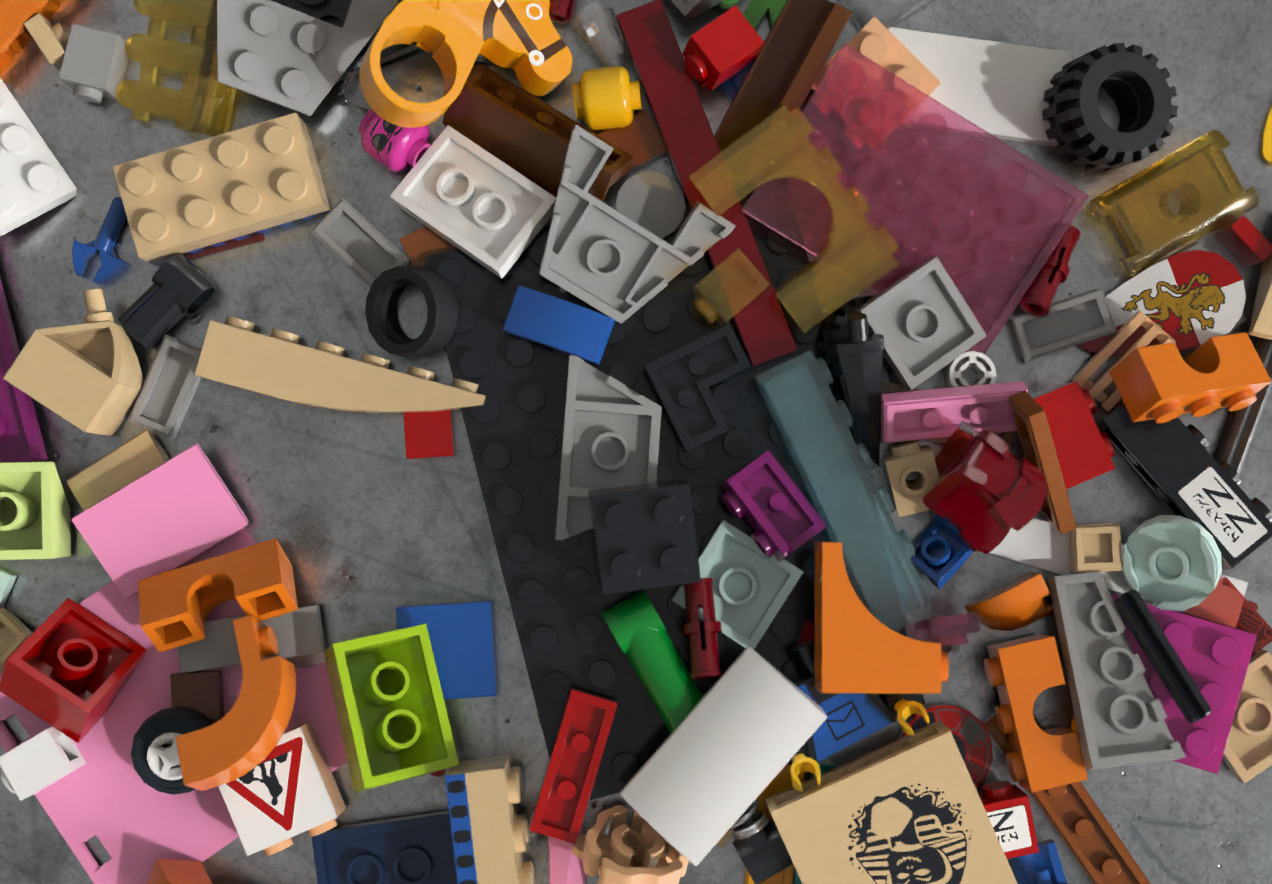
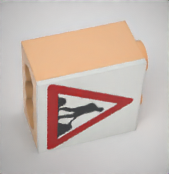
M310 721L285 731L270 754L247 774L232 782L218 786L247 856L264 850L266 856L275 854L293 844L291 837L307 830L310 837L324 833L337 826L335 818L346 809Z

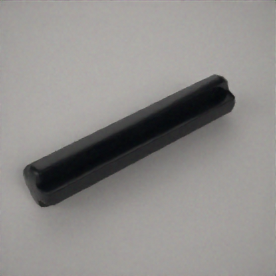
M1132 589L1118 596L1114 600L1116 608L1185 719L1190 723H1195L1211 713L1209 704L1139 592Z

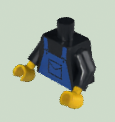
M810 639L790 650L801 672V675L790 681L816 702L827 715L826 720L788 762L791 765V781L795 790L802 791L798 775L805 771L811 772L816 778L817 785H820L819 761L896 721L893 714H897V719L903 732L910 736L915 735L912 728L906 723V719L910 715L919 714L929 724V717L924 706L919 702L910 701L908 694L821 693L814 689V639Z

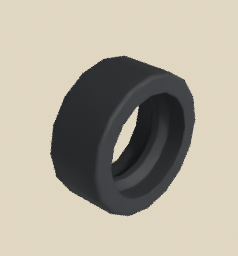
M396 266L383 271L372 283L366 297L365 316L369 332L378 346L392 355L404 357L423 356L440 351L451 340L458 323L459 306L455 290L447 278L435 269L422 266ZM408 283H414L420 288L425 296L428 308L427 323L422 334L416 339H410L405 335L399 325L396 313L397 300L402 289Z

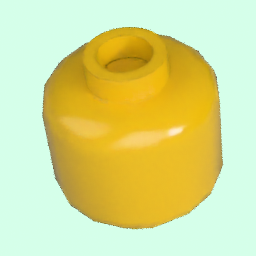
M622 66L585 70L581 75L580 82L573 83L577 120H584L586 126L591 130L627 127L633 121L634 110L642 109L640 81H631L629 72Z

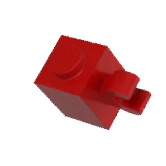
M735 5L691 35L682 55L685 57V65L693 78L696 79L702 88L707 86L712 91L754 62L764 45V41Z

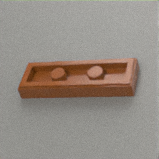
M1025 390L1010 396L1009 404L1025 459L1044 472V481L1048 485L1047 494L1040 512L1057 532L1064 534L1077 527L1045 410Z

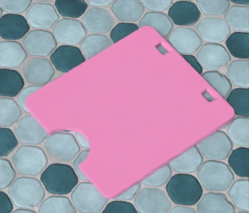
M245 526L175 569L246 548L257 542ZM111 581L80 602L79 605L147 649L109 710L79 743L75 742L87 764L34 795L94 884H146L156 858L203 862L238 838L239 835L219 787L205 791L194 789L188 793L173 795L153 789L144 783L135 771L131 757L134 735L148 717L162 709L172 708L170 674L181 671L178 649L173 648L160 653L140 627L139 592L137 591L124 598L114 582ZM229 600L212 609L206 621L246 614L237 600ZM326 662L313 666H295V703L285 731L310 721L330 770L333 772L348 761ZM241 664L199 670H222L224 716L235 704L241 690L243 679ZM0 692V744L6 753L19 746L3 723L4 720L11 718L13 715H16L30 736L22 743L53 727ZM209 720V721L211 722V724H214V723L218 722L219 720ZM95 835L112 858L101 867L84 843Z

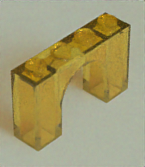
M782 104L690 173L689 178L717 216L732 207L758 186L776 178L792 177L802 179L813 184L823 192L832 213V230L825 248L810 263L774 288L775 295L803 333H805L898 266L899 263L892 253L899 249V246L883 225L874 230L864 214L871 210V208L857 188L853 186L846 191L835 175L843 169L829 149L825 146L818 152L807 137L814 129L801 110L796 107L789 112L786 106Z

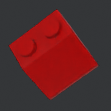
M67 598L6 659L0 682V692L79 743L109 710L144 657L147 649L70 598Z

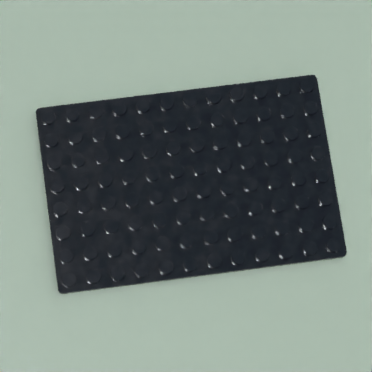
M781 170L765 172L758 185L745 178L733 180L732 183L797 350L753 368L750 367L709 387L730 430L685 452L644 369V365L728 324L731 325L746 355L707 252L693 265L686 267L668 282V285L622 324L615 321L599 365L585 360L584 362L615 378L629 389L645 396L662 407L656 482L684 479L690 483L698 556L721 520H725L749 537L756 532L744 516L741 519H737L731 513L722 499L726 492L721 486L726 479L733 474H737L768 450L827 525V527L785 558V560L804 572L754 649L786 678L792 680L801 675V672L792 658L790 650L796 647L805 621L814 623L815 542H842L845 569L849 581L862 604L875 618L891 630L903 636H908L840 377L831 372L833 369L832 364L825 365L822 357L826 356L825 350H819L818 342L823 341L824 338L823 335L818 333L820 326L825 325V320L787 176ZM685 196L684 199L686 207L683 216V221L680 223L675 232H673L672 234L663 239L668 243H671L673 241L676 234L678 233L681 226L683 225L686 218L691 212ZM549 226L542 228L502 279L460 249L430 255L426 258L424 265L444 275L455 290L459 306L458 323L451 340L445 345L453 380L457 378L478 384L476 393L486 396L484 405L461 408L549 758H551L571 688L618 701L589 798L590 801L620 793L669 737L670 733L628 657L623 653L601 614L640 590L602 594L599 586L592 528L565 540H555L569 355L558 352L551 347L511 335L502 330L519 285L606 315L568 291L561 292L558 285L539 274ZM680 585L644 589L667 630L666 632L691 674L688 636L683 635L682 625L687 624L686 609L671 600ZM699 618L701 648L705 650L704 621ZM718 633L720 671H722L723 675L746 648L725 634ZM720 677L694 679L703 695H705ZM908 694L910 701L919 702L925 707L923 694Z

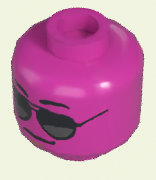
M372 108L366 113L360 123L359 133L362 136L361 145L363 150L393 172L404 171L410 166L414 167L431 146L428 143L430 136L429 125L415 128L397 126L381 118Z

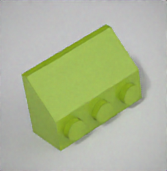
M427 624L334 643L324 652L354 793L459 766Z

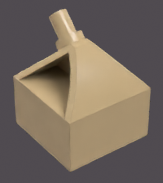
M91 289L83 292L87 315L83 317L84 324L36 329L3 379L82 431L115 437L133 409L143 386L144 378L138 357L124 328L114 322L112 312H107L103 289Z

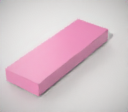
M1024 381L881 394V437L883 443L976 435L982 430H989L993 433L1017 431L1009 404L1010 396L1024 390L1028 393V388Z

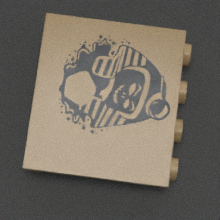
M940 720L914 731L915 735L913 736L905 735L821 773L820 785H817L816 778L812 777L801 782L802 791H797L792 786L765 799L802 884L1018 883L952 733Z

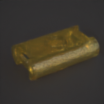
M1210 130L1090 201L1091 212L1095 220L1105 217L1126 256L1118 261L1131 276L1134 277L1150 266L1167 259L1258 205V196L1254 186L1244 189L1222 149L1229 146L1230 143L1221 132ZM1169 192L1174 193L1180 200L1181 205L1177 215L1172 213L1166 202Z

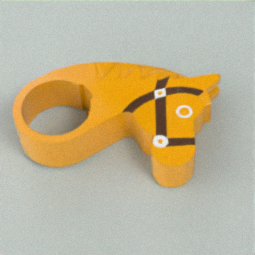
M403 0L384 20L374 36L361 62L359 80L365 100L377 115L394 125L415 128L431 124L445 113L463 89L478 54L502 68L513 69L520 85L527 92L536 96H544L552 92L571 72L572 55L550 20V0ZM412 42H416V47L427 53L432 51V57L439 65L443 74L444 92L442 98L429 103H416L397 95L388 86L380 68L381 51L392 45H411Z

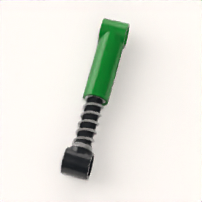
M644 589L601 614L623 653L628 657L657 708L662 721L671 734L704 695L694 679H691V674L666 632L667 630ZM755 799L731 828L734 830L733 835H736L735 841L732 843L755 884H760L789 867L793 862L774 820L767 819L766 814L758 811V800Z

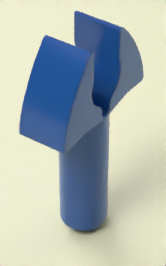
M121 197L113 199L94 241L83 244L74 240L72 257L77 276L84 278L90 261L95 257H100L101 267L93 280L98 285H102L114 278L127 264L126 261L116 257L113 248L127 218Z

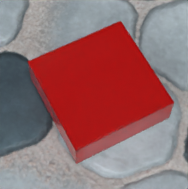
M1245 216L1226 223L1214 234L1245 268L1263 262L1272 254V245Z
M451 410L403 412L406 459L455 456Z

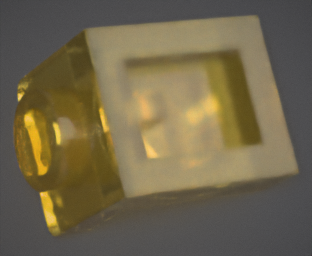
M738 248L695 285L693 293L697 296V299L693 304L710 324L717 320L724 327L735 315L767 289L770 284Z

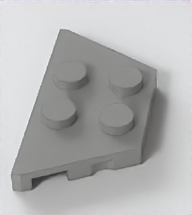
M569 355L555 540H565L592 528L588 491L656 483L662 407L645 396L629 389L615 378L584 362L578 356Z

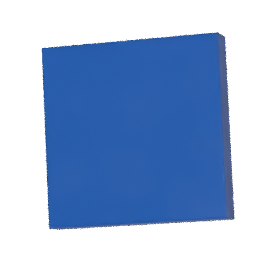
M492 601L396 607L397 630L427 624L444 700L497 696Z

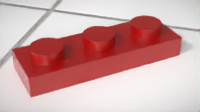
M571 688L529 831L576 844L618 701Z

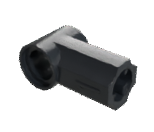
M178 253L163 263L152 277L153 285L118 318L122 327L145 348L151 349L184 315L189 316L198 311L210 300L216 291V286L183 253Z

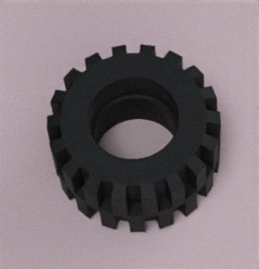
M1113 43L1107 47L1106 45L1068 62L1062 67V71L1052 77L1050 83L1054 87L1045 91L1043 101L1049 103V108L1042 110L1043 121L1049 120L1051 128L1045 130L1049 140L1055 138L1058 142V145L1054 148L1060 156L1070 155L1068 163L1075 167L1085 165L1086 171L1096 172L1103 169L1105 172L1149 157L1150 153L1158 151L1165 144L1162 138L1170 136L1174 128L1169 119L1177 117L1178 106L1172 105L1171 98L1176 97L1177 93L1175 86H1168L1166 79L1171 75L1166 67L1159 69L1156 66L1159 59L1155 55L1150 53L1142 56L1143 48L1134 44L1125 48L1124 43ZM1100 86L1110 91L1119 104L1121 121L1117 131L1105 123L1098 110L1097 96Z

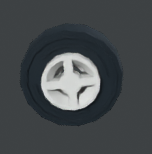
M183 707L162 709L148 717L134 735L131 749L134 769L143 782L159 792L173 795L193 791L194 788L184 785L175 737L212 725L209 719L195 710Z

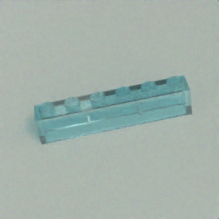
M810 350L757 375L754 378L756 385L817 513L827 525L825 530L831 542H842L845 569L850 583L862 604L875 618L895 632L936 613L931 603V600L936 598L933 586L925 573H917L910 557L915 555L912 542L903 529L897 531L890 514L895 512L892 500L883 486L876 487L869 471L874 469L873 461L864 444L856 445L849 430V427L853 426L851 414L842 400L836 402L828 385L833 383V379L822 357L815 359Z

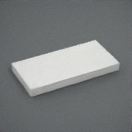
M894 27L888 28L941 82L900 124L901 126L1054 147L1058 145L1056 139L1049 140L1045 130L1051 127L1049 120L1043 121L1042 110L1049 108V103L1043 101L1045 91L1054 87L1050 83L1052 77L1062 71L1064 65L1072 61L1073 52Z

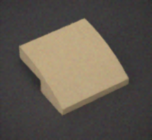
M147 428L68 478L66 482L84 511L170 458Z

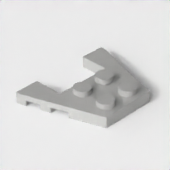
M217 0V82L301 114L311 116L397 5L398 0H351L342 28L271 0Z
M575 124L568 144L539 274L622 324L668 285L667 283L686 267L693 265L721 238L724 239L728 236L736 225L697 201L673 241L668 243L588 193L589 188L614 148Z

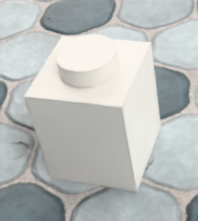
M50 727L0 756V766L2 768L0 776L6 788L10 792L17 794L21 801L42 791L87 763L71 738L56 728Z

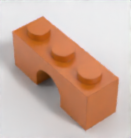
M1247 332L1210 337L1184 360L1174 342L1138 347L1110 371L1133 422L1155 419L1156 423H1165L1177 418L1181 414L1192 413L1193 417H1201L1223 407H1228L1229 411H1237L1254 403L1257 400L1255 394L1272 382Z
M276 538L217 557H211L175 570L165 571L138 581L140 627L160 653L206 639V618L212 609L225 601L237 600L247 616L253 615L260 621L298 610L293 567Z
M1038 634L987 646L990 658L984 659V668L990 686L997 687L1001 705L995 706V715L1001 733L1003 735L1008 734L1012 752L1006 753V762L1012 780L1014 782L1019 781V785L1031 793L1088 780L1077 732L1064 726L1050 730H1041L1033 716V705L1037 696L1047 688L1065 684L1055 637Z

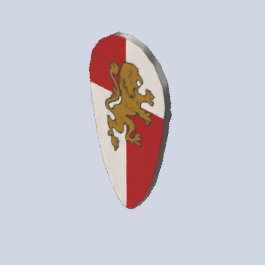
M1192 250L1177 253L1150 266L1120 285L1105 298L1117 332L1140 310L1175 339V345L1179 351L1202 345L1210 337L1223 336L1229 333L1242 316L1246 294L1244 281L1231 262L1217 253ZM1140 325L1111 356H1122L1144 334L1146 329ZM1117 332L1078 344V346L1084 350L1097 353ZM1155 337L1147 346L1157 345L1160 341Z

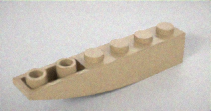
M231 316L226 317L225 324L210 320L195 371L196 376L294 403L340 411L383 414L461 410V408L484 405L486 398L485 395L476 393L478 384L455 378L452 386L434 382L436 373L408 366L406 374L388 369L390 360L363 353L361 361L343 357L345 348L322 341H317L316 348L313 349L299 345V335L272 328L270 336L253 332L254 323Z

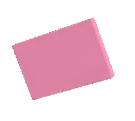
M198 442L71 519L124 598L138 591L139 580L165 571L174 570L244 528L250 522Z

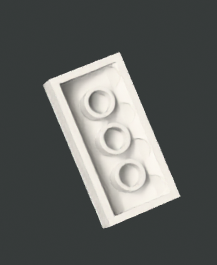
M748 645L620 791V795L667 842L692 864L697 866L826 720L827 715L816 702Z

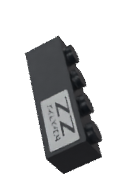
M1124 402L1097 424V427L1108 435L1116 449L1174 515H1180L1198 522L1213 536L1221 552L1222 570L1235 567L1272 537V512L1258 498L1254 497L1250 500L1238 486L1242 481L1237 472L1227 462L1222 460L1218 463L1205 449L1209 446L1207 439L1194 425L1189 424L1185 426L1178 417L1165 423H1156L1155 419L1133 422Z

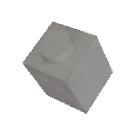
M72 23L59 79L73 89L72 95L77 98L94 103H101L102 97L119 101L132 47L119 34Z

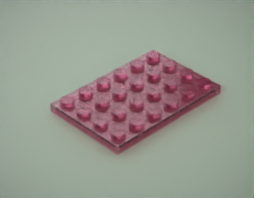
M844 43L775 154L758 185L742 208V211L877 294L930 257L937 256L987 337L969 350L985 354L1085 204L1089 195Z

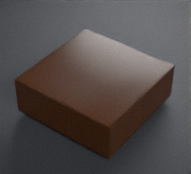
M222 670L170 674L172 708L183 707L192 709L209 720H220L224 717Z

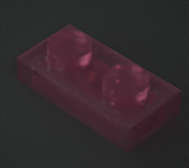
M978 612L914 621L917 640L929 639L930 641L941 643V647L968 643L967 633L981 631Z

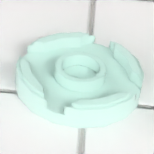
M1159 515L1144 521L1128 537L1121 553L1122 573L1130 589L1137 590L1140 596L1152 602V606L1162 610L1183 611L1199 605L1216 588L1222 573L1221 552L1213 536L1198 522L1180 515Z

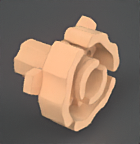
M616 805L600 812L597 815L595 825L587 830L586 836L580 835L576 844L573 845L572 854L582 860L585 874L589 876L599 875L598 884H679L680 878L686 874L689 861L635 810L629 830L626 824L628 810L622 805Z

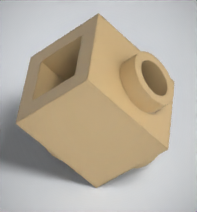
M919 440L893 445L891 447L892 453L882 456L898 517L930 510L923 503V497L939 478L933 450L929 444L920 446ZM920 472L916 479L906 480L909 473Z

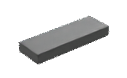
M319 604L298 607L296 611L262 621L267 626L272 627L277 638L278 654L273 655V657L280 655L283 658L325 652ZM247 615L205 621L206 639L177 647L181 673L240 665L241 660L233 620Z

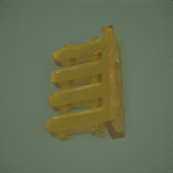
M133 0L135 9L140 14L150 17L147 35L136 33L131 35L126 41L125 52L127 56L135 62L142 63L139 81L125 80L119 85L117 89L118 102L123 107L133 109L132 119L148 122L149 114L152 113L175 118L174 128L213 137L227 133L229 131L236 89L217 82V0ZM171 21L193 26L190 44L165 39L166 22ZM158 67L185 72L182 90L155 85Z

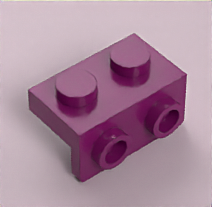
M769 450L737 474L730 476L721 486L726 492L722 496L725 505L737 519H741L743 516L756 531L751 535L753 541L767 558L774 555L781 562L827 527Z

